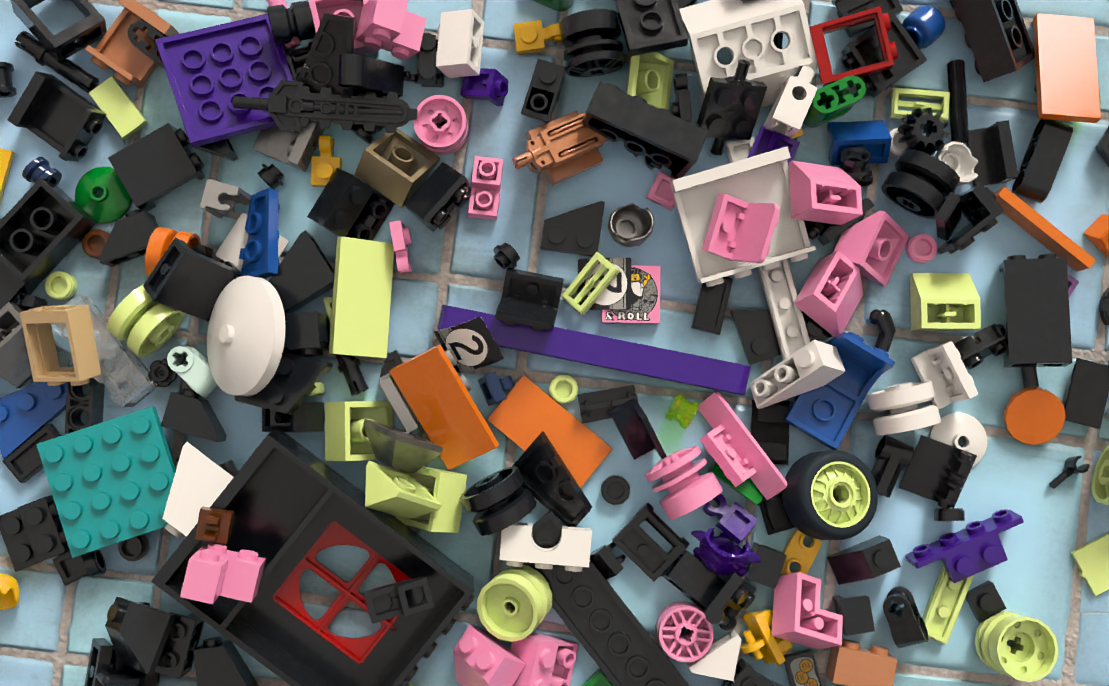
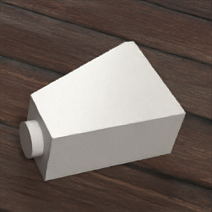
M188 442L182 447L162 518L168 523L165 529L177 538H180L182 535L187 537L198 523L200 508L203 506L210 507L234 478Z

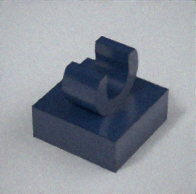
M496 371L478 379L488 406L507 399L504 391L514 387L511 376L499 380Z

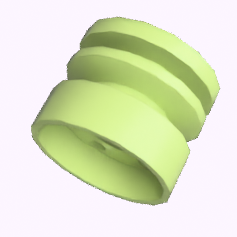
M1003 610L982 621L976 629L974 641L976 652L982 662L996 672L1016 680L1032 682L1041 680L1048 675L1057 662L1058 645L1056 637L1049 626L1038 619ZM1008 640L1011 641L1010 646L1007 645Z

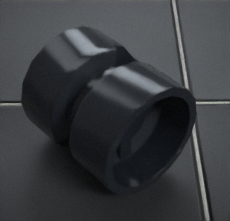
M308 0L293 2L288 9L283 4L267 7L275 45L289 43L295 36L300 41L314 39L316 33Z

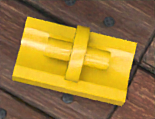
M773 609L747 612L741 617L748 629L743 632L746 642L740 646L744 654L752 652L756 660L763 658L766 664L775 662L776 665H780L786 660L783 655L792 648V644L790 641L771 636L770 628H772Z

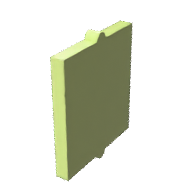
M1108 532L1070 552L1080 570L1079 576L1084 577L1094 596L1109 589Z

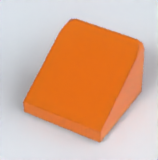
M1102 214L1084 234L1106 257H1109V215Z

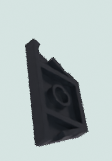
M283 351L278 368L266 387L252 396H235V401L292 416L300 407L302 400L309 396L316 388L315 382L324 372L328 373L332 369L333 364Z

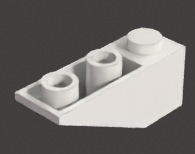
M813 340L750 382L749 385L758 409L822 387L846 371L836 346Z

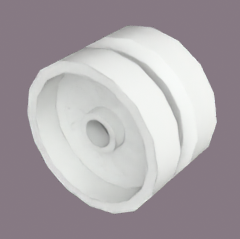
M932 382L902 383L886 387L885 390L867 394L870 410H890L889 413L879 415L873 420L876 435L901 433L940 423L941 418L937 406H918V403L929 401L935 396Z

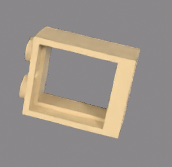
M89 305L41 306L20 312L33 382H47L48 386H57L70 382L71 386L88 384L90 382L89 378L101 374ZM51 323H66L74 367L59 366Z

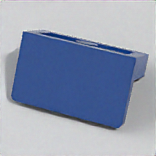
M883 120L829 122L827 124V131L831 138L828 156L830 165H842L841 152L848 147H861L868 150L871 154L869 164L888 162L892 137Z

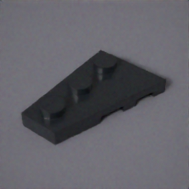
M769 310L730 311L749 365L781 355ZM802 311L810 342L833 337Z

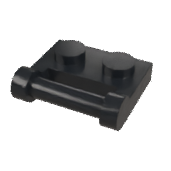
M647 502L612 538V541L654 582L685 551L690 543L684 537L680 538L653 512L654 507ZM644 520L672 546L668 553L639 526Z
M734 573L706 609L705 617L707 621L719 625L720 628L726 631L733 630L737 625L735 617L742 608L745 610L752 604L755 599L754 593L757 589Z

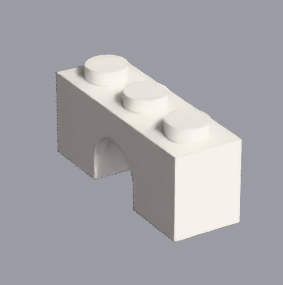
M516 522L501 532L499 560H505V565L522 567L523 562L535 563V568L553 569V565H564L566 571L582 572L583 567L589 568L591 528L562 526L560 541L551 548H542L534 542L532 537L533 523Z

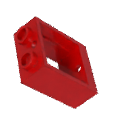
M881 6L809 27L823 87L848 76H858L860 78L892 69L894 66L893 60L898 59L895 42L889 43L887 31L891 30L888 12L882 14ZM874 20L883 61L833 75L824 35Z

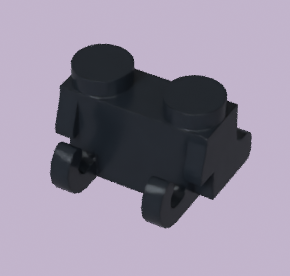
M423 33L420 51L417 53V74H410V71H405V81L421 84V87H444V74L438 73L436 79V49L438 48L436 35Z

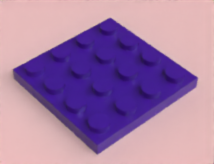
M268 14L155 39L191 148L277 126L268 110L233 107L234 96L269 98V94L271 95L281 80L294 81L281 44L275 45Z

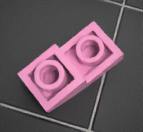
M475 156L468 210L469 218L497 221L503 159Z

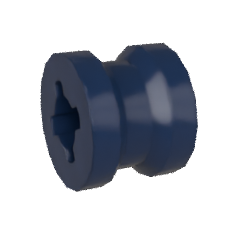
M38 157L24 168L22 176L26 181L33 182L34 184L40 178H43L58 185L62 178V173L55 168H51L47 159Z

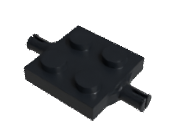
M738 60L734 76L727 78L710 77L697 124L702 129L708 131L706 137L715 138L710 150L714 155H722L726 140L751 139L767 86L763 82L746 79L749 66L751 65L747 60Z

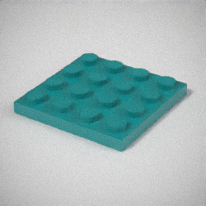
M155 406L36 444L72 558L163 528L168 524L162 518L176 469Z

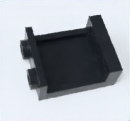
M36 71L7 120L16 127L27 128L59 151V157L64 161L78 162L87 153L88 144L93 136L101 130L103 126L102 121L107 114L52 74Z
M167 123L108 157L137 208L148 212L157 207L154 201L194 178L199 180L205 178L201 170L204 168V164L195 152L192 154L187 146L188 137L181 128L177 130L170 123Z
M174 238L143 287L153 301L209 322L214 305L223 289L232 280L243 275L233 263L226 261L225 264L191 250L185 241Z

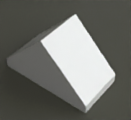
M734 629L712 643L709 651L702 658L693 662H686L689 669L695 674L734 681L741 638Z

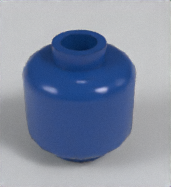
M930 5L917 7L902 22L903 27L919 49L930 46L945 30V20L942 13Z

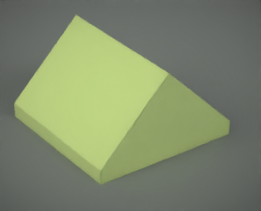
M657 52L631 56L626 94L642 97L652 106L669 110L674 60Z
M371 461L367 463L365 507L407 520L438 511L442 505L411 475Z

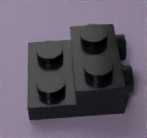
M894 13L889 16L891 30L887 31L889 43L895 42L898 59L893 60L894 66L892 69L860 77L866 86L865 94H871L873 98L927 61ZM875 26L846 45L842 50L843 57L841 60L848 71L883 61Z
M53 496L40 498L0 515V532L15 572L70 551Z

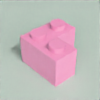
M369 0L362 7L355 40L363 42L364 46L370 49L389 51L392 56L398 59H410L420 51L426 18L406 11L408 0Z
M219 543L203 545L188 561L180 597L213 604L219 596L251 603L258 593L266 559L258 557V553L251 550L234 552L227 550L226 545Z
M800 572L779 577L774 589L771 636L814 649L842 645L843 616L820 609L821 579Z

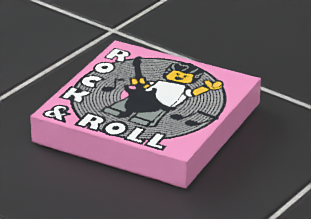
M631 265V309L602 310V323L659 324L660 266Z

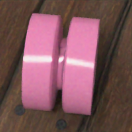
M434 95L426 98L416 108L418 116L417 119L413 120V126L421 144L426 149L437 155H449L458 151L465 144L469 134V126L464 109L455 99L446 95ZM444 122L445 124L441 126V129H438L441 123Z
M687 601L673 602L667 605L657 618V637L663 650L671 658L680 662H693L702 658L709 651L713 642V628L711 623L707 621L704 612L697 605ZM683 627H685L686 629H688V630L686 631L687 634H685V635H683V633H681V631H682L681 628H683Z

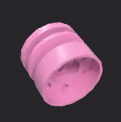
M697 445L673 452L666 458L658 461L644 475L648 482L658 478L662 479L652 487L654 493L668 490L669 493L663 497L660 504L669 520L676 519L699 508L715 498L723 490L713 472L699 475L698 471L707 464L705 458L694 462L691 461L701 453Z

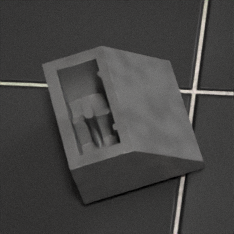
M8 302L0 310V376L16 388H21L32 377L20 312L28 309ZM55 340L56 351L59 353L63 348Z

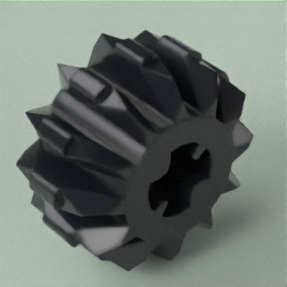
M931 107L923 111L920 108H916L911 114H907L902 118L903 124L898 127L897 131L904 136L899 138L898 143L906 142L908 146L905 150L914 149L934 155L935 151L943 149L945 145L943 141L948 139L950 135L943 130L948 126L949 122H941L939 119L942 113L938 112L933 115Z

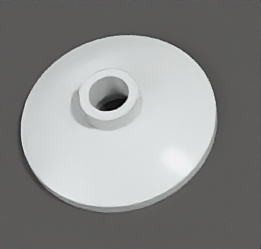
M965 413L944 415L941 417L940 423L933 425L929 434V438L977 455L973 466L981 461L987 449L985 429L977 419ZM961 436L966 440V444L963 447L958 445V439Z

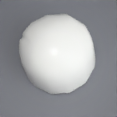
M949 142L944 145L943 149L937 151L935 157L949 165L960 177L958 186L968 184L977 178L978 174L974 173V169L978 160L972 156L970 149L961 142Z

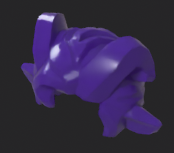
M710 528L707 532H691V535L700 541V546L693 549V556L699 561H703L704 565L716 575L736 573L743 577L748 573L745 567L748 562L761 563L759 556L750 551V544L747 541L743 548L730 541L729 536L724 532L719 536H713L715 528Z

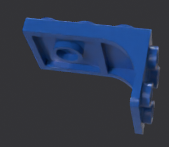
M843 332L826 342V344L836 346L846 372L822 387L797 395L783 420L832 450L838 449L873 384L884 372L892 369L895 364L889 358V354L886 351L868 346L863 343L862 337L852 332Z

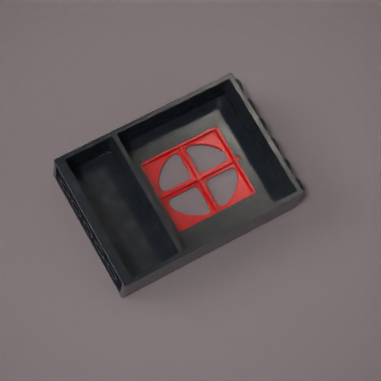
M279 427L265 437L210 506V508L234 511L230 539L226 545L227 550L234 552L251 550L257 552L258 557L266 559L258 593L254 600L250 603L219 596L213 604L180 597L189 559L203 545L213 543L195 540L197 524L151 581L291 686H400L403 681L408 683L418 670L416 664L422 657L427 659L437 646L435 640L441 633L446 635L456 622L454 616L460 609L465 611L475 597L472 595L474 592V578L472 575L395 516L365 507V493ZM336 545L356 546L369 552L368 560L350 581H344L321 564L317 560L316 555L321 550ZM377 564H385L391 571L395 582L427 577L434 603L433 608L406 617L402 614L380 621L381 628L376 633L365 637L349 638L333 634L329 631V624L347 602H354L368 613L364 595L359 592V587ZM307 569L312 570L339 592L337 599L319 620L311 618L304 607L300 595V577L303 571Z

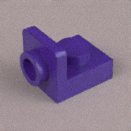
M480 68V75L464 77L460 95L465 99L490 100L496 106H503L505 96L508 93L509 81L496 69Z

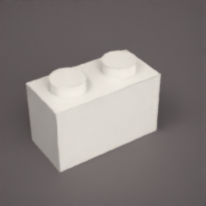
M473 9L441 13L440 24L437 28L438 48L436 51V67L448 78L480 75L484 21Z

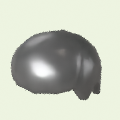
M634 203L618 207L610 215L608 230L616 243L625 247L639 246L651 235L654 218L648 208L641 209Z

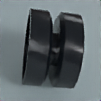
M904 150L895 163V170L897 172L888 174L881 188L887 198L904 210L920 217L935 219V216L946 200L945 197H948L950 192L954 193L958 187L960 177L949 165L932 155L917 150Z
M511 466L499 470L478 481L461 494L460 500L466 511L476 513L472 522L481 536L499 532L513 525L536 507L537 502L531 491L520 489L524 478L518 467Z

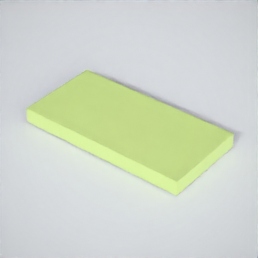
M343 236L337 237L329 354L374 358L387 357L394 263L392 243Z

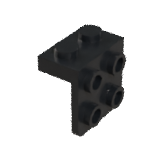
M979 184L959 195L961 198V212L970 223L937 249L939 254L949 252L951 255L957 250L965 249L975 241L974 236L981 231L983 233L988 231L998 223L996 217L1004 211L996 202L995 194L988 187Z
M507 267L502 297L496 310L495 318L501 320L506 325L515 326L523 324L530 326L531 329L536 331L552 330L558 312L564 279Z

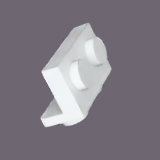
M952 341L933 346L911 358V362L921 382H932L935 396L931 399V402L938 409H942L953 402L971 399L978 395L973 378L968 374L961 360V355Z

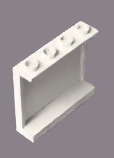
M788 146L669 182L698 283L706 282L707 287L724 283L723 277L733 274L735 279L749 276L752 274L751 269L762 266L763 271L780 266V260L790 258L791 262L809 258L807 252L816 250L815 246L810 245L804 220L791 219L789 165L787 159L791 157ZM718 193L728 194L747 203H774L780 206L779 220L772 235L770 251L763 263L729 261L702 251Z

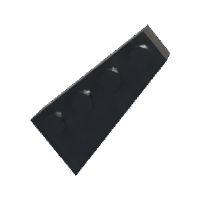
M601 81L593 93L581 124L612 142L621 140L624 142L626 150L630 153L648 156L651 158L649 164L657 169H661L662 165L672 171L670 176L674 179L682 178L697 162L708 133L707 130L702 129L696 122L678 118L670 110L659 109L648 104L642 97L631 96L622 92L616 85L605 84Z

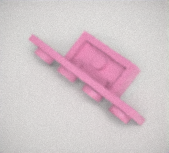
M718 391L698 405V410L713 428L700 441L735 488L750 478L765 499L769 500L787 487L785 478Z

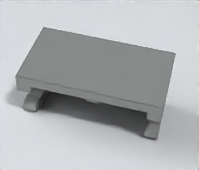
M207 179L200 208L218 218L225 216L238 220L241 213H236L234 206L237 203L250 205L251 195L240 187Z

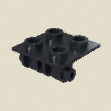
M921 435L899 488L938 502L937 505L942 508H954L977 455Z

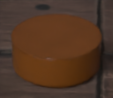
M99 229L87 232L82 240L84 252L90 257L99 259L110 234Z

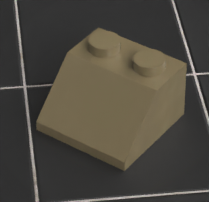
M397 128L396 133L386 132L364 149L354 175L390 201L403 207L429 177L438 164L440 157Z

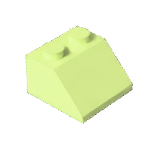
M325 402V461L378 460L374 455L363 423L365 419L393 427V407L390 402Z
M422 467L415 473L403 470V473L411 475L442 506L438 511L409 520L397 516L396 518L406 525L429 532L459 533L463 507L460 496L466 490L467 475L429 467Z

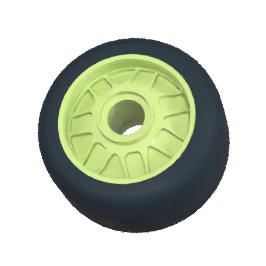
M826 450L810 453L797 460L786 474L787 487L782 490L785 512L792 524L800 532L811 538L819 540H844L854 537L869 525L875 515L878 504V491L875 479L869 468L859 458L848 452Z

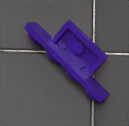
M999 510L993 513L992 517L984 521L971 522L966 525L965 529L956 533H946L940 536L938 541L929 545L922 544L916 546L912 550L913 552L906 554L905 557L917 569L942 559L949 580L957 583L1007 561L1008 559L998 534L1022 524L1024 521L1021 515L1012 510Z

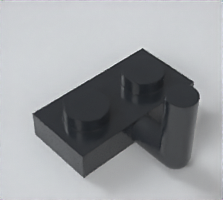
M105 638L92 639L84 686H138L140 676L139 674H110L109 668L114 664L115 655L113 645Z

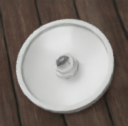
M241 276L232 280L223 289L214 305L207 332V356L211 374L220 389L230 395L252 396L266 387L278 368L285 342V315L280 296L270 282L259 277Z

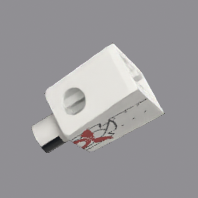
M799 66L795 76H790L783 83L763 125L766 127L765 129L779 132L790 138L800 130L817 91V87L811 85L815 75L814 70L806 66Z

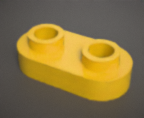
M796 528L782 551L787 557L781 571V576L795 572L807 575L821 548L822 540L812 538V543L809 546H804L803 539L807 535ZM792 562H797L799 565L798 570L795 572H791L789 569Z

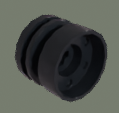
M609 9L585 10L571 14L559 22L562 45L569 47L564 51V60L567 61L565 63L566 74L572 77H594L612 73L625 66V55L621 53L624 48L623 43L616 40L621 36L620 21L616 11Z

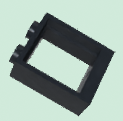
M11 0L15 15L58 63L86 48L87 45L100 40L107 32L104 17L88 0H71L86 18L56 35H53L30 9L44 0Z

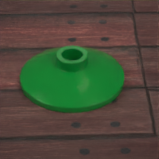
M97 167L89 170L80 178L75 189L76 203L97 223H111L119 220L127 213L132 204L130 195L115 169L111 167ZM102 188L104 193L102 197L97 198L96 193Z

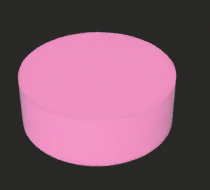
M918 234L912 237L906 245V254L915 263L928 262L937 253V243L928 234Z

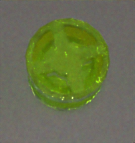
M678 393L671 403L665 418L670 421L675 420L679 422L680 427L686 429L695 416L699 404L694 401L688 402L685 400L684 395Z

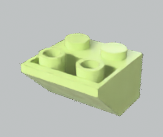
M910 273L911 331H971L981 329L980 297L970 274Z

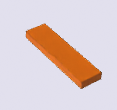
M1003 187L993 192L996 196V202L1007 217L1052 253L1056 254L1058 258H1066L1067 265L1078 272L1089 269L1096 261L1094 260L1095 258L1009 189Z

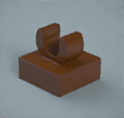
M204 506L200 508L195 540L227 545L230 539L234 511Z

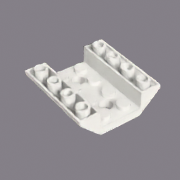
M710 0L680 9L702 94L699 95L701 107L710 77L727 78L734 76L738 60L740 59L751 63L746 79L763 82L767 86L761 107L774 103L783 83L790 76H795L799 66H806L815 71L811 85L816 86L817 59L802 0H751L744 3L742 0ZM776 33H783L787 36L788 44L785 49H779L774 45L773 39ZM721 48L728 49L732 54V60L728 65L720 64L717 60V52Z

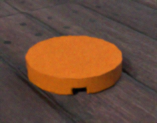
M1034 386L1021 389L1013 394L1008 400L1009 403L1006 409L1004 408L1003 411L1004 426L1009 433L1020 442L1031 445L1046 443L1056 437L1063 428L1066 418L1064 405L1060 399L1049 390Z

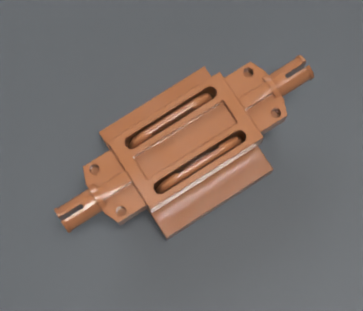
M574 111L528 131L526 134L528 139L525 145L526 153L513 157L512 161L513 164H516V169L528 165L532 172L539 173L544 171L553 186L600 165L604 160L598 148L608 139L581 124L585 113L579 115L578 111Z

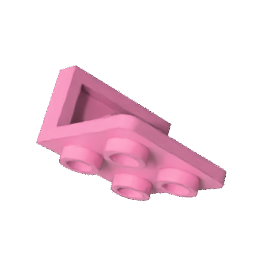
M718 193L702 251L729 261L763 263L770 251L772 235L779 220L780 206L774 203H747L728 194Z

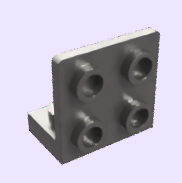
M309 122L307 128L302 127V131L280 130L278 126L260 130L253 149L306 172L311 156H313L319 143V135L323 134L324 129L320 128L319 122Z

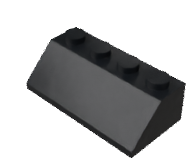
M954 0L955 15L962 22L965 30L964 38L966 45L972 49L975 58V70L982 77L983 82L1017 71L1035 58L1034 48L1017 0Z

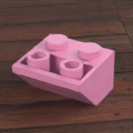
M798 161L788 162L791 219L843 225L863 215L861 186L842 168Z
M838 250L818 260L793 304L833 337L840 335L845 330L863 296L860 268Z
M533 632L523 640L512 642L510 650L526 664L513 686H570L579 643Z

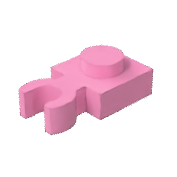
M401 220L389 222L398 272L400 274L412 272L408 254V245L412 244L410 228H405Z

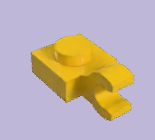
M541 20L513 24L518 55L546 51L545 43L561 41L559 23L545 28L542 27Z
M319 135L320 156H311V186L325 187L337 168L342 170V158L334 157V138L327 135Z

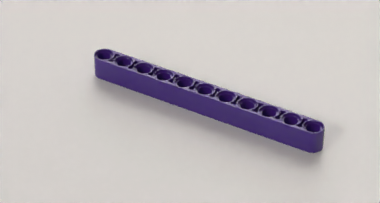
M442 305L437 330L453 327L477 317H482L495 343L499 347L733 394H746L751 368L747 365L554 327L552 330L547 329V331H536L528 325H506L501 320L496 319L493 314Z

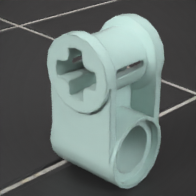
M178 346L170 350L167 356L168 366L185 380L196 393L206 398L217 386L211 374L208 359L197 349L190 346ZM180 354H188L186 357L188 364H180L182 361Z

